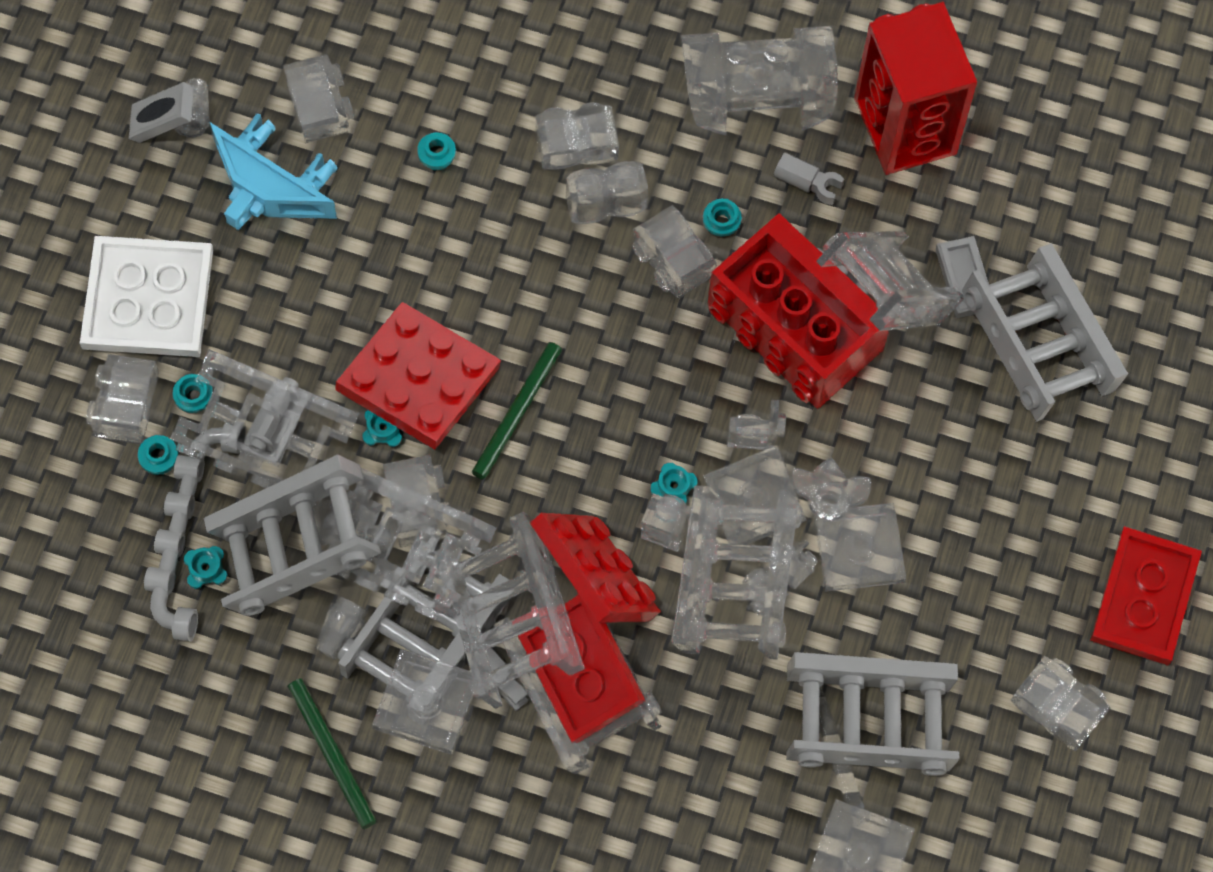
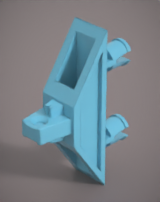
M256 114L238 138L229 135L210 122L214 142L233 187V191L229 195V200L232 203L224 212L226 222L239 230L252 215L258 218L261 214L266 217L337 219L334 201L318 192L330 176L337 171V166L331 159L324 165L323 154L318 153L300 178L295 177L256 152L276 129L269 119L262 124L261 114Z

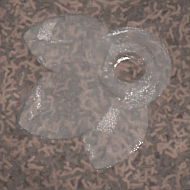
M832 458L822 462L813 473L800 468H794L791 481L795 491L808 500L809 508L816 516L825 520H838L844 517L848 508L863 504L871 491V480L869 477L858 476L846 479Z

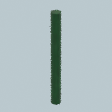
M549 342L474 466L472 474L481 480L487 478L559 357L562 348L556 343Z
M302 679L294 680L288 685V689L361 828L367 829L371 827L377 820Z

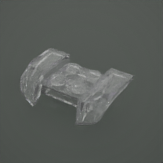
M832 26L794 28L793 38L720 42L719 33L681 35L690 107L697 126L726 135L727 112L801 107L802 131L831 118L837 102L838 70Z

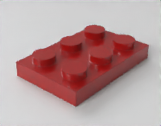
M1124 526L1120 533L1090 641L1169 666L1173 659L1202 551Z
M579 594L517 633L571 742H581L646 701L607 624L597 621Z

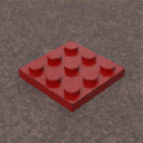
M401 302L338 378L335 390L435 450L499 370L501 360L404 302Z
M540 513L530 522L537 535L599 623L650 622L661 612L654 603L656 600L655 594L646 583L637 579L631 570L633 564L630 558L622 550L616 549L609 539L610 531L601 519L587 515Z

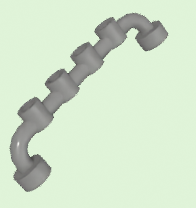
M227 420L223 427L203 431L194 439L189 455H178L175 461L174 477L182 479L179 493L168 492L165 498L164 513L166 516H172L169 530L159 529L157 531L154 551L155 553L162 554L159 568L148 567L144 579L145 590L152 592L150 610L153 618L162 627L172 630L173 639L191 642L195 637L198 626V611L196 609L178 607L175 614L167 609V599L174 589L178 557L184 551L185 530L188 519H191L194 512V496L197 484L202 480L204 474L205 453L211 445L221 443V450L223 452L240 454L242 451L240 447L246 437L244 422Z

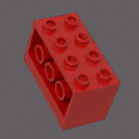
M944 2L933 5L928 3L920 4L909 12L895 16L893 14H885L869 23L854 99L885 175L957 155L976 89L977 79Z
M780 213L711 272L707 305L712 316L720 323L724 324L726 322L733 328L743 346L749 350L754 348L764 358L766 367L774 375H782L792 385L793 392L801 401L805 403L810 402L817 409L825 404L884 350L892 318Z

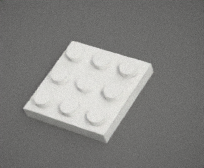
M95 236L80 337L81 348L83 350L200 357L213 257L212 243Z

